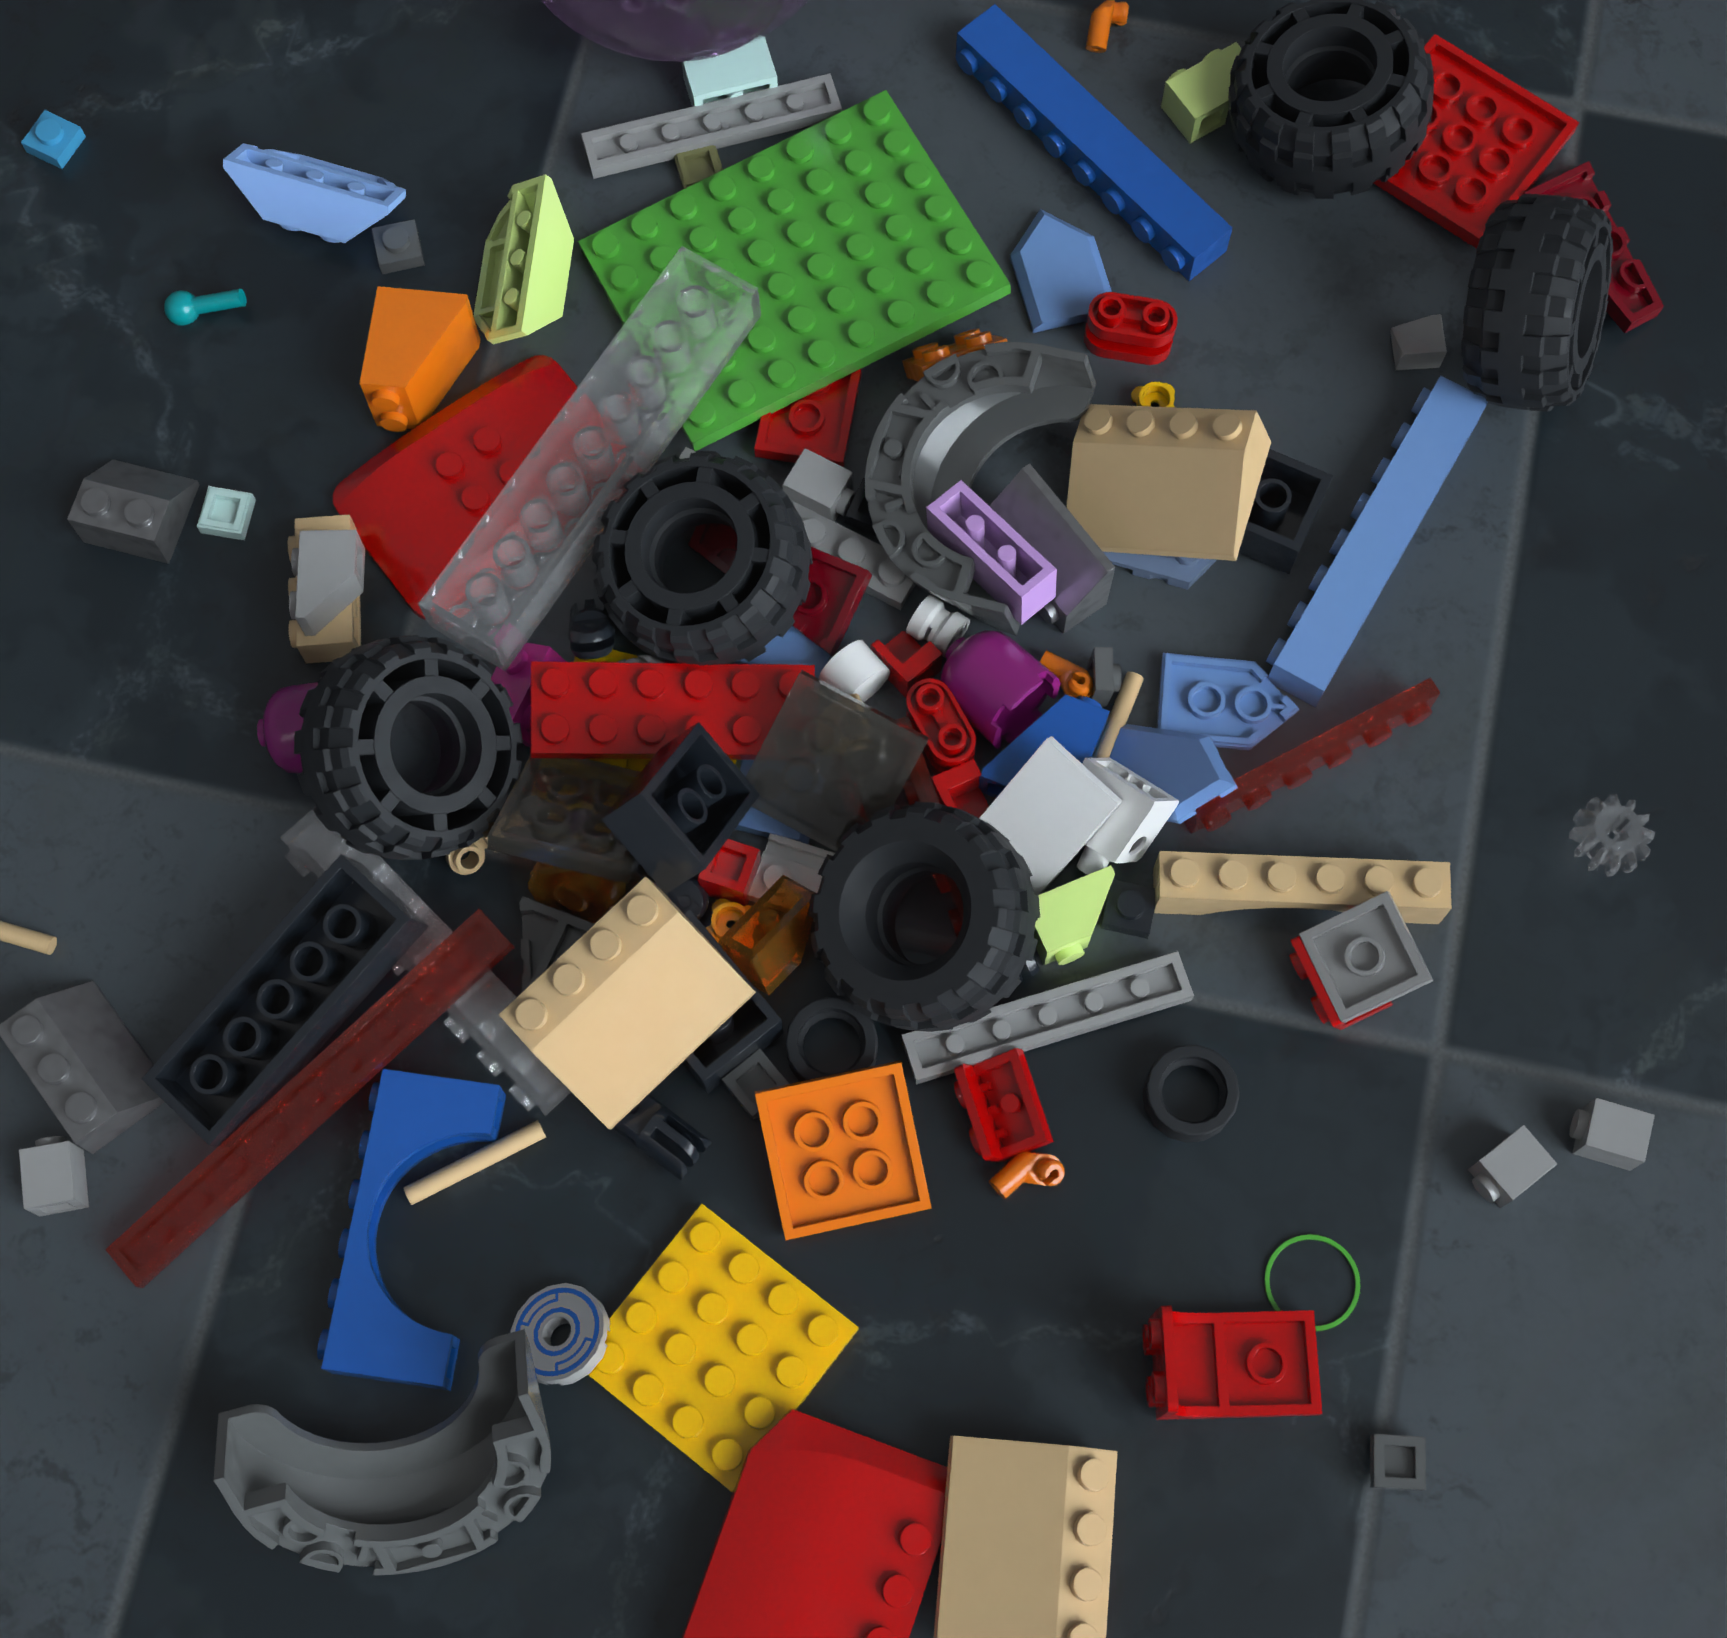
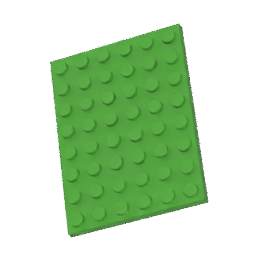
M887 90L578 241L581 252L694 451H698L760 420L761 416L770 412L772 414L1011 293L1010 282Z

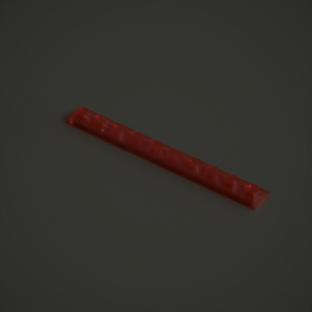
M478 909L105 1249L135 1287L144 1288L515 948L482 910Z

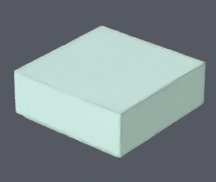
M208 486L197 524L198 530L202 534L245 541L256 502L255 497L252 493Z

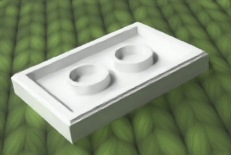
M1051 736L1042 743L979 819L989 823L1008 838L1014 849L1023 856L1033 875L1030 877L1034 894L1038 896L1045 891L1122 803V800Z

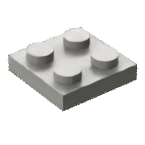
M1388 891L1299 933L1337 1015L1343 1023L1433 982L1395 901Z

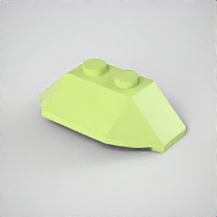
M546 174L512 185L507 195L510 200L498 214L485 241L474 319L480 330L485 334L486 339L492 344L527 336L563 317L574 237L553 181Z

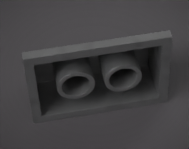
M1029 463L1019 471L991 503L990 507L1057 569L1056 597L1038 612L1046 623L1050 625L1054 623L1064 634L1107 604L1115 566Z
M94 981L36 998L0 1024L1 1038L76 1145L91 1154L97 1152L164 1103L142 1080L154 1064Z

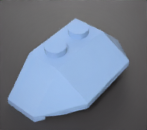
M243 143L223 159V168L263 220L280 224L283 229L289 231L301 230L318 235L327 242L346 243L387 216L406 198V189L398 187L382 177L301 154L276 149L262 150L258 149L255 145Z

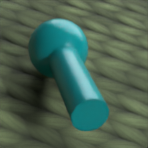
M242 289L197 297L190 292L179 290L171 293L166 298L164 312L172 323L188 325L194 322L199 314L246 306L247 299Z

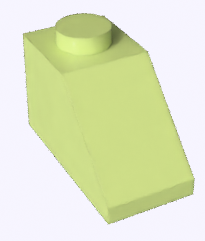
M1111 865L1038 895L1040 918L1035 921L1034 938L1038 940L1036 949L1043 965L1053 961H1057L1058 965H1065L1085 954L1083 949L1088 947L1115 876Z

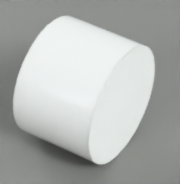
M857 640L845 646L828 661L822 669L819 679L838 700L857 693L864 703L883 686L890 675V670L863 640Z

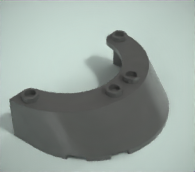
M1000 342L984 345L985 349L973 351L959 357L953 354L925 370L923 372L924 377L915 383L904 395L900 393L883 416L871 442L865 471V497L868 501L869 513L873 523L872 527L889 558L903 574L927 592L997 630L1017 636L1020 623L1013 617L1008 605L997 602L973 579L976 570L974 559L952 551L940 543L928 531L926 507L960 480L971 489L979 470L996 449L1012 437L1037 426L1060 422L1070 423L1080 419L1090 406L1096 381L1087 354L1028 342Z
M525 1329L497 1336L485 1342L478 1353L479 1368L476 1383L467 1400L443 1422L407 1438L380 1443H350L327 1439L299 1428L284 1418L276 1409L267 1405L250 1404L218 1413L214 1482L234 1515L253 1537L270 1549L280 1545L300 1554L299 1563L318 1569L339 1573L343 1565L373 1567V1575H395L441 1567L476 1554L498 1541V1532L512 1521L522 1522L541 1498V1486L547 1473H550L551 1446L530 1343Z

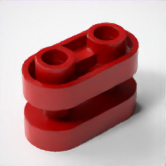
M1105 292L1097 295L1089 305L1084 343L1087 349L1098 357L1144 365H1156L1163 362L1170 354L1178 323L1177 313L1169 303L1163 300L1116 292Z
M934 678L922 679L916 682L909 689L906 698V723L932 772L937 775L974 759L976 746L975 732L948 686Z

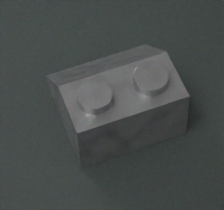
M111 460L83 479L67 520L84 543L169 564L200 484L198 480Z

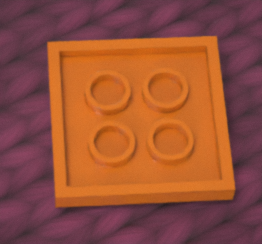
M900 1060L755 1091L785 1241L932 1209L902 1062Z

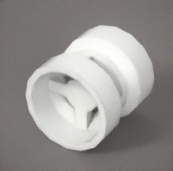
M930 594L921 602L912 615L906 628V633L917 640L926 639L928 642L931 641L941 651L942 656L945 657L952 643L964 636L970 624V619L959 612L951 613L947 611L944 607V602Z

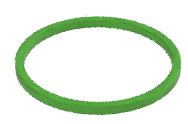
M1311 1234L1296 1236L1281 1244L1271 1255L1267 1263L1264 1286L1268 1301L1274 1311H1281L1271 1293L1270 1271L1274 1260L1284 1248L1302 1240H1317L1327 1243L1336 1248L1347 1259L1355 1280L1354 1296L1347 1311L1332 1323L1315 1326L1316 1331L1333 1328L1348 1318L1358 1302L1360 1295L1358 1268L1351 1255L1332 1239Z

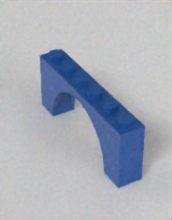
M388 1069L382 1070L380 1083H373L369 1096V1111L374 1112L370 1131H363L359 1144V1159L364 1160L360 1179L353 1180L349 1192V1208L354 1209L350 1229H343L338 1247V1256L344 1259L340 1279L334 1278L329 1289L328 1308L333 1309L330 1328L323 1329L318 1343L317 1357L319 1360H323L321 1369L332 1374L451 1391L460 1339L452 1334L439 1332L415 1322L396 1304L388 1292L379 1270L376 1253L377 1230L381 1213L391 1192L399 1181L419 1162L434 1153L452 1146L472 1142L493 1143L498 1140L506 1094L500 1085Z

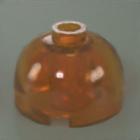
M566 838L550 845L540 856L529 874L532 876L528 881V889L537 902L560 911H566L593 924L597 923L626 895V875L622 865L612 853L611 848L597 839Z

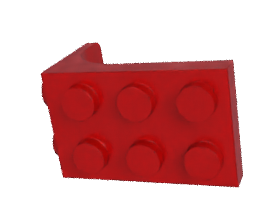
M1171 1305L1160 1306L1150 1316L1148 1324H1143L1144 1355L1153 1356L1151 1376H1146V1401L1148 1408L1156 1407V1420L1319 1416L1322 1414L1314 1310L1187 1313L1172 1311Z

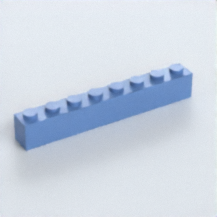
M1441 375L1432 391L1425 387L1422 389L1411 412L1417 414L1412 426L1404 422L1391 444V447L1397 449V452L1392 460L1385 457L1381 460L1371 479V482L1377 484L1371 496L1364 492L1360 496L1350 517L1357 520L1350 532L1343 528L1341 529L1329 553L1336 556L1329 568L1321 564L1308 588L1315 592L1309 604L1302 601L1298 603L1287 624L1294 630L1287 641L1278 638L1266 660L1268 664L1273 666L1268 679L1274 686L1314 707L1317 706L1477 425L1488 403L1486 398L1474 394L1471 390Z

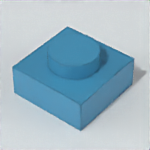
M44 110L21 144L27 153L63 169L86 136L80 126Z

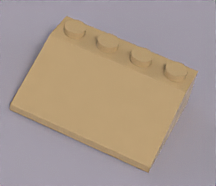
M1090 404L1088 410L1080 419L1073 441L1067 509L1103 552L1236 561L1271 440L1256 410Z
M645 876L512 1001L499 1016L529 1050L611 1130L756 992L668 896Z
M950 1436L934 1638H1106L1118 1451L1059 1444Z

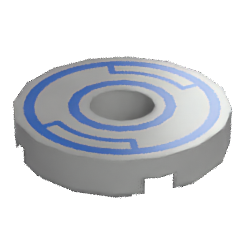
M562 1283L547 1286L532 1295L517 1312L511 1333L525 1329L530 1343L538 1383L545 1385L558 1383L562 1386L573 1384L590 1374L601 1361L608 1346L605 1341L607 1330L610 1332V1319L603 1304L584 1287ZM562 1324H570L571 1332L569 1338L559 1346H551L553 1331Z

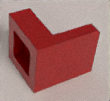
M906 631L900 632L886 645L879 639L870 645V649L890 670L888 680L905 698H907L909 689L916 682L922 679L933 678L941 671V651L931 641L921 647Z
M974 759L931 777L929 795L934 803L964 810L977 818H980L989 807L981 789L978 788L982 774Z
M727 839L707 868L699 873V885L704 888L709 897L718 900L727 899L729 902L739 903L743 907L748 905L749 892L761 862L760 849Z

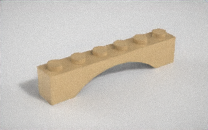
M1160 851L1153 867V888H1155L1154 913L1204 915L1223 911L1262 908H1305L1345 912L1386 891L1391 893L1405 923L1439 924L1452 909L1450 862Z

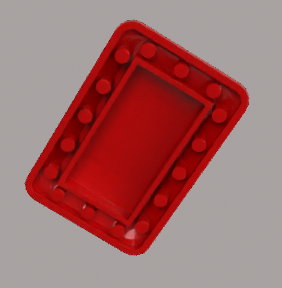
M536 355L518 363L472 390L371 458L336 486L333 492V504L339 515L350 514L366 551L411 610L418 617L430 621L447 616L609 505L611 500L616 501L621 498L626 491L623 485L638 472L640 473V469L635 457L558 362L545 355Z

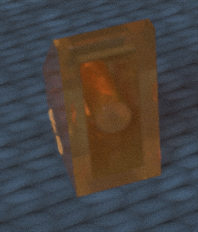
M784 875L718 940L722 949L751 984L767 995H770L801 963L814 919L809 916L811 895L817 893Z

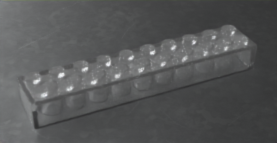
M683 246L680 247L418 605L429 626L504 671L508 669L592 552L594 540H596L597 535L602 534L604 524L600 520L611 500L617 502L626 491L623 485L639 472L644 476L651 470L761 317L757 287Z

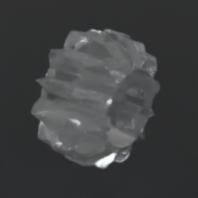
M1617 794L1609 795L1605 802L1596 797L1586 804V809H1580L1574 815L1573 822L1577 826L1573 827L1569 832L1568 839L1581 843L1574 850V857L1587 855L1591 859L1588 862V871H1593L1602 864L1607 877L1614 876L1619 871V868L1625 873H1630L1637 867V861H1644L1650 855L1651 849L1646 844H1649L1654 839L1655 832L1642 827L1649 821L1650 814L1642 813L1636 815L1633 812L1636 807L1635 800H1629L1624 806H1621ZM1610 832L1616 835L1613 839L1608 836Z

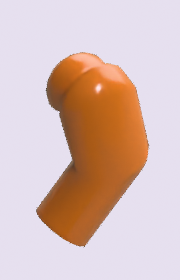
M1105 0L1095 8L1090 17L1086 50L1095 53L1106 52L1111 23L1119 26L1126 24L1129 11L1128 3Z
M1046 650L1040 663L1059 678L1060 687L1064 694L1074 698L1077 696L1090 697L1092 695L1093 679L1088 671Z
M1026 1151L1012 1158L989 1180V1184L1003 1199H1006L1022 1183L1056 1186L1063 1180L1065 1171L1062 1163L1054 1155Z

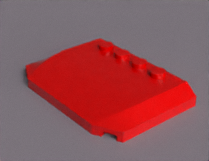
M790 1409L771 1430L748 1450L681 1638H909L942 1540L947 1467Z

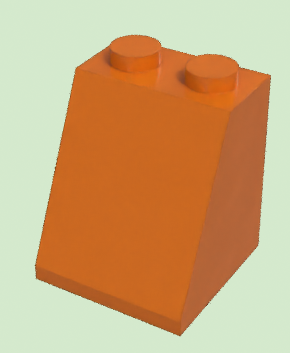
M377 286L359 383L377 426L393 432H403L406 429H414L429 419L479 349L481 339L467 294Z

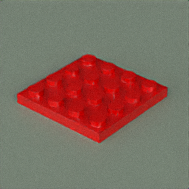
M1434 34L1424 46L1426 54L1431 55L1434 75L1431 121L1427 125L1426 137L1418 151L1414 152L1411 159L1405 161V165L1399 169L1398 173L1386 182H1381L1379 179L1373 182V184L1477 249L1480 237L1483 236L1485 231V224L1490 215L1495 212V208L1506 200H1518L1524 192L1532 188L1574 134L1579 122Z

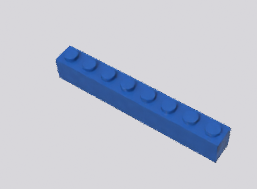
M996 4L957 32L955 59L963 72L967 75H973L985 86L988 95L995 102H1002L1014 114L1016 121L1023 129L1031 130L1043 142L1045 149L1051 156L1060 158L1072 169L1075 178L1082 185L1091 187L1102 198L1105 207L1111 213L1119 214L1131 226L1134 234L1140 241L1149 243L1159 252L1168 268L1174 272L1181 273L1190 281L1227 251L1233 228Z

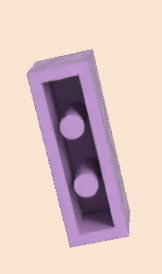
M962 480L926 507L928 531L940 543L952 551L974 559L976 570L973 579L997 602L1007 604L1013 617L1021 625L1056 597L1057 569Z

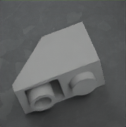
M357 530L300 531L299 548H293L291 554L292 572L294 576H297V591L290 592L289 612L291 619L297 620L305 636H315L363 593L365 547Z

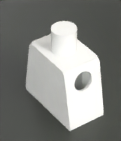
M1110 757L1085 758L1082 764L1122 800V803L1085 844L1086 846L1077 863V868L1088 875L1107 867L1110 861L1114 863L1137 862L1141 859L1177 807L1179 800Z

